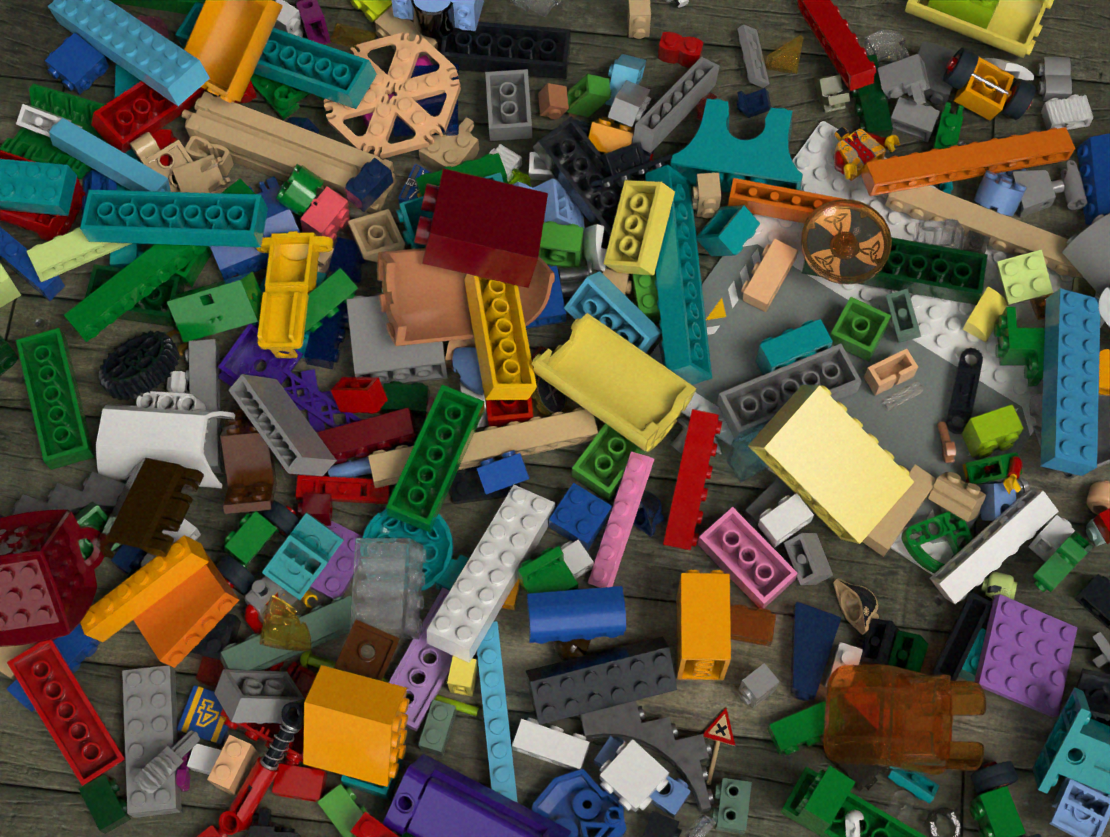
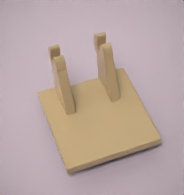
M213 154L172 169L181 192L222 193L227 189V184L231 182L229 177L223 180L218 165L223 160L221 157L215 160Z

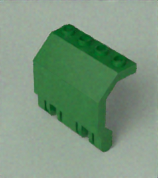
M34 83L30 86L31 106L69 119L71 123L81 126L83 130L106 142L91 125L93 113L106 104ZM24 127L20 129L13 139L7 138L0 147V150L20 157L25 153L24 158L35 162L68 165L80 180L87 172L92 170L88 165L53 146L50 137Z

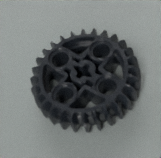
M142 332L140 336L135 334L134 338H128L125 343H121L118 348H114L112 353H108L107 359H103V364L100 365V371L98 372V379L102 387L113 399L117 398L118 400L124 399L128 401L130 397L132 399H135L138 395L143 397L144 393H150L153 388H158L160 383H165L167 377H171L170 372L176 370L175 366L178 365L180 358L178 348L173 340L164 332Z

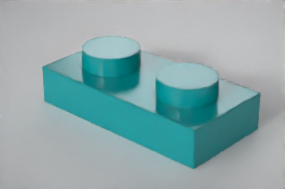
M899 759L888 776L896 785L904 787L918 799L924 800L929 804L934 799L940 786Z

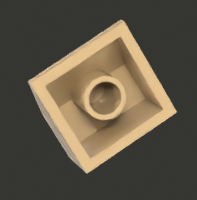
M389 209L348 221V225L364 259L378 262V252L405 250V243Z

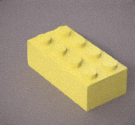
M624 181L604 265L617 273L654 275L675 191L662 182Z

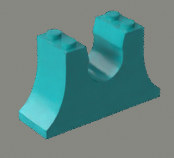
M707 99L702 122L697 134L683 150L672 155L671 167L690 180L691 187L696 186L697 174L719 173L720 188L723 192H731L733 178L802 191L803 174L796 168L789 153L793 111L785 108H771L765 118L763 132L754 139L740 140L729 133L728 101Z

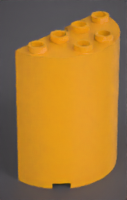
M205 0L184 48L185 51L200 60L210 77L201 86L202 88L207 89L208 92L214 95H220L219 98L229 103L235 102V100L241 102L283 5L273 0Z

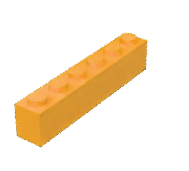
M185 535L174 542L166 557L156 556L89 608L80 622L84 635L104 642L209 562L203 545Z

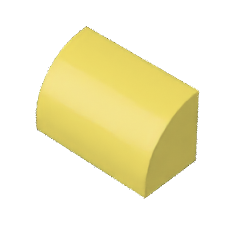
M988 286L962 330L987 342L994 330V325L999 321V316L1003 314L1007 307L1004 297Z

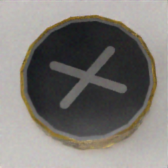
M538 375L535 376L537 388L533 392L532 398L533 400L536 399L538 410L549 417L553 413L563 412L567 403L566 395Z

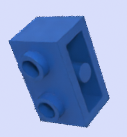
M515 450L502 454L503 459L494 462L493 458L480 462L481 467L477 468L486 494L530 479L521 453L516 454Z

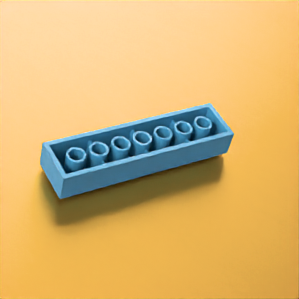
M1061 288L1046 298L1040 466L1083 476L1097 468L1100 353L1099 299Z

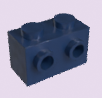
M374 157L371 162L363 165L361 172L356 177H352L347 182L345 187L347 199L361 211L365 212L393 183L391 170Z

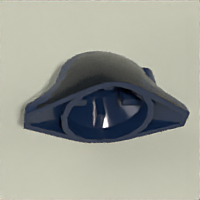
M617 487L615 491L616 495L618 493L619 487ZM644 490L633 523L650 537L656 531L655 525L664 521V516L661 514V502L653 493Z

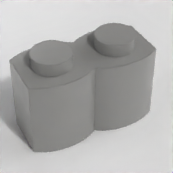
M1043 57L1042 62L1038 63L1037 75L1041 76L1038 93L1042 94L1043 101H1048L1052 98L1067 99L1072 94L1070 58Z

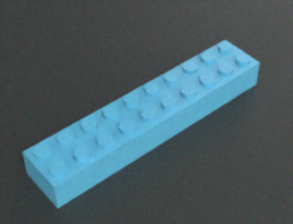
M54 0L48 5V8L60 25L73 34L77 33L100 53L177 106L181 105L210 79L199 59L110 0Z

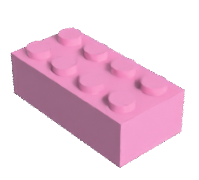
M734 507L699 536L698 546L726 574H730V579L761 611L792 584L798 573Z

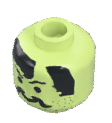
M992 572L989 578L984 579L981 591L986 592L985 597L991 602L994 601V596L998 594L1014 600L1017 582H1014L1012 575Z

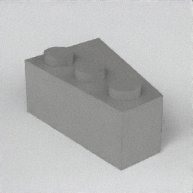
M626 80L614 99L608 118L634 128L651 101V98L648 97L650 89Z

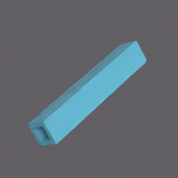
M62 118L52 126L49 134L53 146L131 191H171L167 177L70 121Z

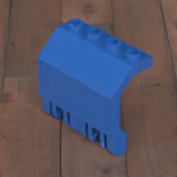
M1110 133L1090 137L1077 146L1079 172L1087 199L1083 213L1085 224L1092 225V221L1101 214L1106 216L1110 212Z
M275 176L266 179L269 187L268 190L264 181L259 182L261 193L257 195H262L268 207L263 237H271L272 233H288L291 231H298L300 233L291 210L279 203L275 198L280 189ZM210 246L224 280L249 272H257L268 265L269 253L259 252L256 247Z

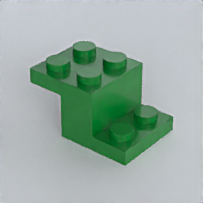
M1006 307L1003 314L999 316L998 323L994 325V336L998 337V344L995 348L996 358H999L1000 366H1025L1024 378L1028 379V387H1037L1043 379L1045 329L1017 328L1016 308Z
M559 546L554 549L553 547L547 548L540 554L539 558L526 560L518 569L519 582L526 594L578 590V582L565 563L564 553Z

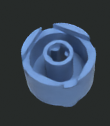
M986 170L975 194L974 201L988 209L990 207L994 208L1000 214L1014 216L1027 187L1018 182L1012 183L1013 178L1001 174L998 177L997 174Z

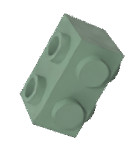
M722 778L721 784H716L715 798L719 799L718 808H713L712 823H716L715 830L740 834L746 832L752 782ZM733 791L736 796H732L729 792ZM730 815L733 820H728L726 816Z

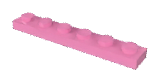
M635 452L630 453L588 584L600 588L613 587L654 458Z

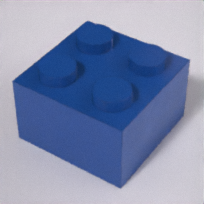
M573 483L549 518V528L572 542L579 540L585 550L588 551L608 521L612 506Z

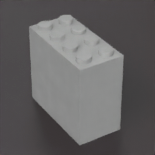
M377 293L370 297L355 296L353 299H347L355 377H379L382 387L384 383H390L391 381L409 384L448 379L443 341L403 346L394 345L386 328V324L389 323L387 313L382 312L379 295L383 293Z

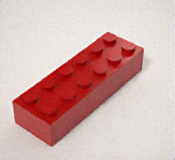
M141 81L95 111L91 125L109 145L126 153L132 149L130 142L147 132L151 135L182 115L184 110H189L195 106L196 101L202 97L204 91H208L200 87L181 105L177 106Z
M53 639L39 642L7 662L82 786L125 761L123 753Z

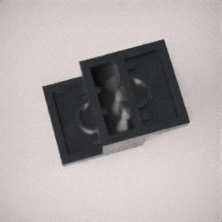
M1082 668L1076 688L1084 692L1091 712L1090 719L1110 726V675Z

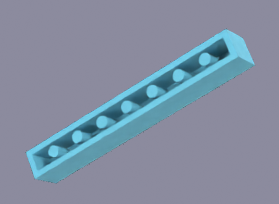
M495 621L477 649L491 788L518 803L498 621Z

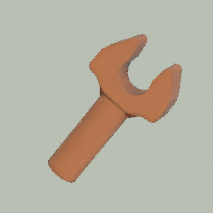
M940 422L937 426L943 445V460L945 463L955 462V443L950 440L946 422Z

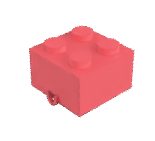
M327 186L317 199H313L310 208L301 217L302 233L314 232L316 236L330 237L334 242L337 232L340 229H344L350 220L348 200Z

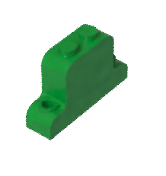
M1075 531L1032 576L1036 579L1033 583L1041 591L1045 592L1048 590L1051 593L1094 546Z

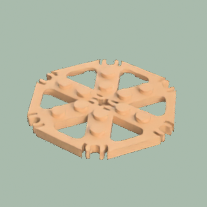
M402 32L355 45L356 49L350 48L353 55L368 59L377 75L357 109L328 99H324L323 102L326 111L333 110L332 113L326 114L329 124L354 148L367 153L370 150H375L374 155L384 159L429 147V142L431 144L435 143L431 136L432 134L437 133L442 137L441 128L446 132L461 90L459 79L451 80L453 77H457L458 73L456 67L424 37L420 40L419 35H416L414 41H409V33L404 35ZM394 45L396 52L388 74H386L368 57V53L373 49ZM421 52L429 54L440 65L436 72L411 78L419 53ZM395 90L396 96L389 99L388 94H392ZM447 94L442 111L436 117L431 116L416 102L417 100ZM373 112L367 132L363 136H356L343 123L346 119ZM398 116L416 135L412 139L390 144L388 140Z

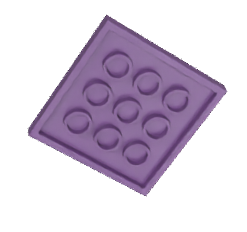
M1001 594L995 595L974 685L1050 717H1058L1077 627Z

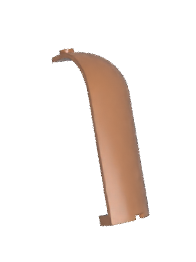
M425 248L378 252L377 280H382L383 294L379 295L382 312L387 313L389 323L386 324V328L395 346L474 338L464 282L467 274L422 264ZM538 257L529 288L518 286L525 326L532 323L544 310L550 297L552 284L555 281L554 272L540 257Z

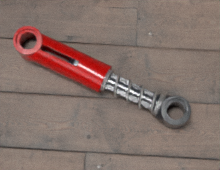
M306 699L289 702L283 707L281 711L283 721L282 725H280L279 733L274 735L275 739L273 743L269 744V750L264 752L265 757H259L228 811L220 815L219 827L226 835L239 833L251 826L254 812L279 771L278 761L284 758L283 753L289 749V743L294 740V734L299 732L304 726V702Z

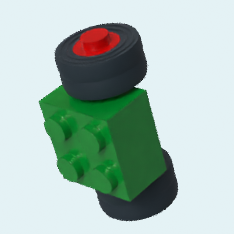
M273 500L271 510H264L261 515L257 511L252 515L247 513L241 520L240 529L237 533L233 530L224 540V552L227 555L223 556L220 562L216 564V567L230 587L240 594L246 595L252 588V584L257 581L247 570L249 563L275 533H279L287 539L300 522L296 512L289 506H284Z
M994 761L983 765V769L971 775L976 792L981 795L972 800L969 807L973 820L978 821L980 827L978 831L979 836L1023 837L1026 832L1007 787L1019 780L1013 763L1006 761L997 764ZM1035 834V835H1031V836H1028V837H1042V836H1041V834Z

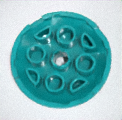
M385 509L381 513L376 514L367 525L361 542L362 561L371 578L384 589L400 594H413L433 586L446 572L453 555L452 534L448 524L440 514H438L431 532H427L388 516ZM408 544H413L414 550L405 555L403 553L404 547Z

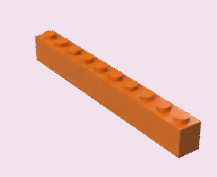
M1066 127L1051 128L1047 131H1032L1028 134L1011 135L1002 139L993 138L985 142H972L968 145H953L945 149H932L923 153L914 152L906 156H892L883 160L874 159L866 162L861 176L869 196L984 176L986 170L996 174L1068 161L1075 150V146Z

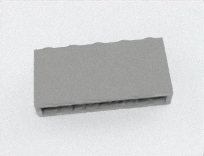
M242 374L231 386L229 392L289 474L323 476L337 461L277 379Z

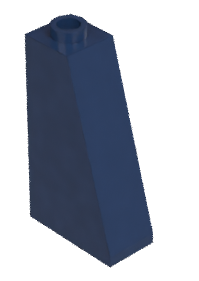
M796 602L793 609L791 693L795 694L797 699L808 702L809 700L813 701L816 697L842 617L800 602Z

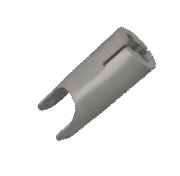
M1069 160L1066 163L1067 169H1063L1060 172L1061 180L1064 183V194L1068 208L1078 210L1086 206L1087 199L1077 164Z

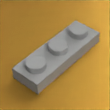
M743 24L737 30L743 51V60L747 68V78L751 84L764 88L769 85V79L756 29Z

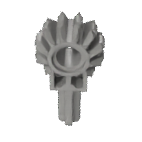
M191 730L172 748L167 746L161 753L155 756L136 776L135 781L139 784L138 786L148 794L154 793L184 762L182 758L200 741L199 734Z

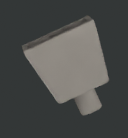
M1046 170L1013 171L1010 176L1013 178L1012 183L1018 182L1027 187L1017 208L1019 218L1052 206L1056 198L1055 194L1064 192L1063 181H1051Z

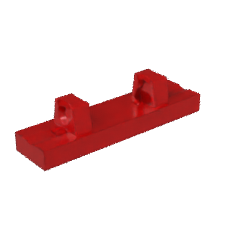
M297 475L296 499L303 500V494H331L332 501L388 504L389 485L375 488L373 479Z

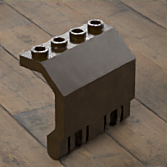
M145 458L138 463L131 475L128 476L126 485L118 496L112 513L108 516L107 524L98 537L96 546L104 557H114V553L111 550L114 543L138 547L149 554L166 557L174 538L162 533V531H179L180 525L193 501L191 496L183 494L181 491L197 492L204 474L199 470L186 468L180 464Z

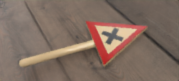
M727 708L723 710L703 734L704 738L716 741L708 772V780L706 781L707 785H710L720 742L736 746Z

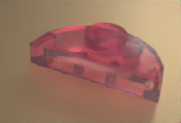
M144 15L137 17L138 20L165 38H169L168 28L158 16L144 17Z

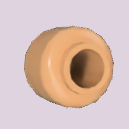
M1109 481L1095 482L1090 486L1086 503L1091 511L1097 515L1110 508Z

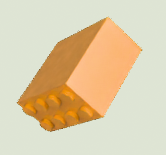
M687 570L685 573H681L676 597L677 679L724 680L731 661L730 574H724V571L712 570L710 573H700L699 570Z
M321 665L304 702L303 764L388 787L390 779L395 778L397 775L398 759H403L406 751V745L403 744L407 736L405 727L408 721V714L405 713L410 699L406 698L407 688Z

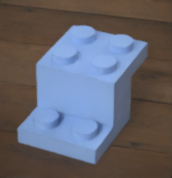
M552 178L534 188L521 182L512 184L548 193L544 222L553 221L561 225L576 224L579 227H584L582 211L558 180Z
M1064 777L1052 805L1056 809L1049 824L1074 837H1101L1110 818V794Z

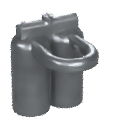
M587 261V266L559 269L563 297H572L586 277L597 273V270L592 268L591 261Z

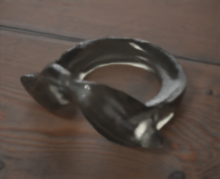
M942 807L929 812L923 823L928 825L932 837H939L936 831L938 813H942L943 816L954 824L955 830L951 837H958L960 823L956 817L957 808Z

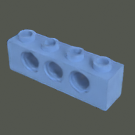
M610 736L594 759V764L601 768L607 760L613 761L618 756L616 751L625 741L619 737L614 739ZM668 776L666 779L669 781L667 785L670 787V792L662 795L655 790L650 796L653 799L650 803L674 818L691 791L687 789L689 785L679 778L674 780Z

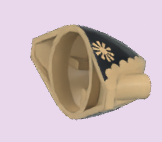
M836 579L833 584L845 618L862 635L865 634L869 629L871 619H879L876 613L878 601L875 595L866 587L853 585L842 579Z

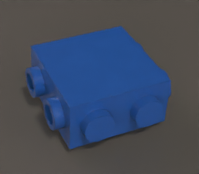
M77 33L66 38L63 44L51 52L45 60L49 68L47 70L54 79H61L62 84L69 91L74 90L79 95L84 90L89 89L92 83L99 76L104 75L109 68L105 56Z

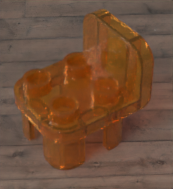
M879 664L840 666L832 672L827 683L823 738L825 753L830 760L840 764L882 766L923 775H940L945 770L975 771L983 762L984 745L980 742L952 741L953 716L984 715L986 712L985 692L981 685L976 682L950 681L951 676L926 675L895 666Z

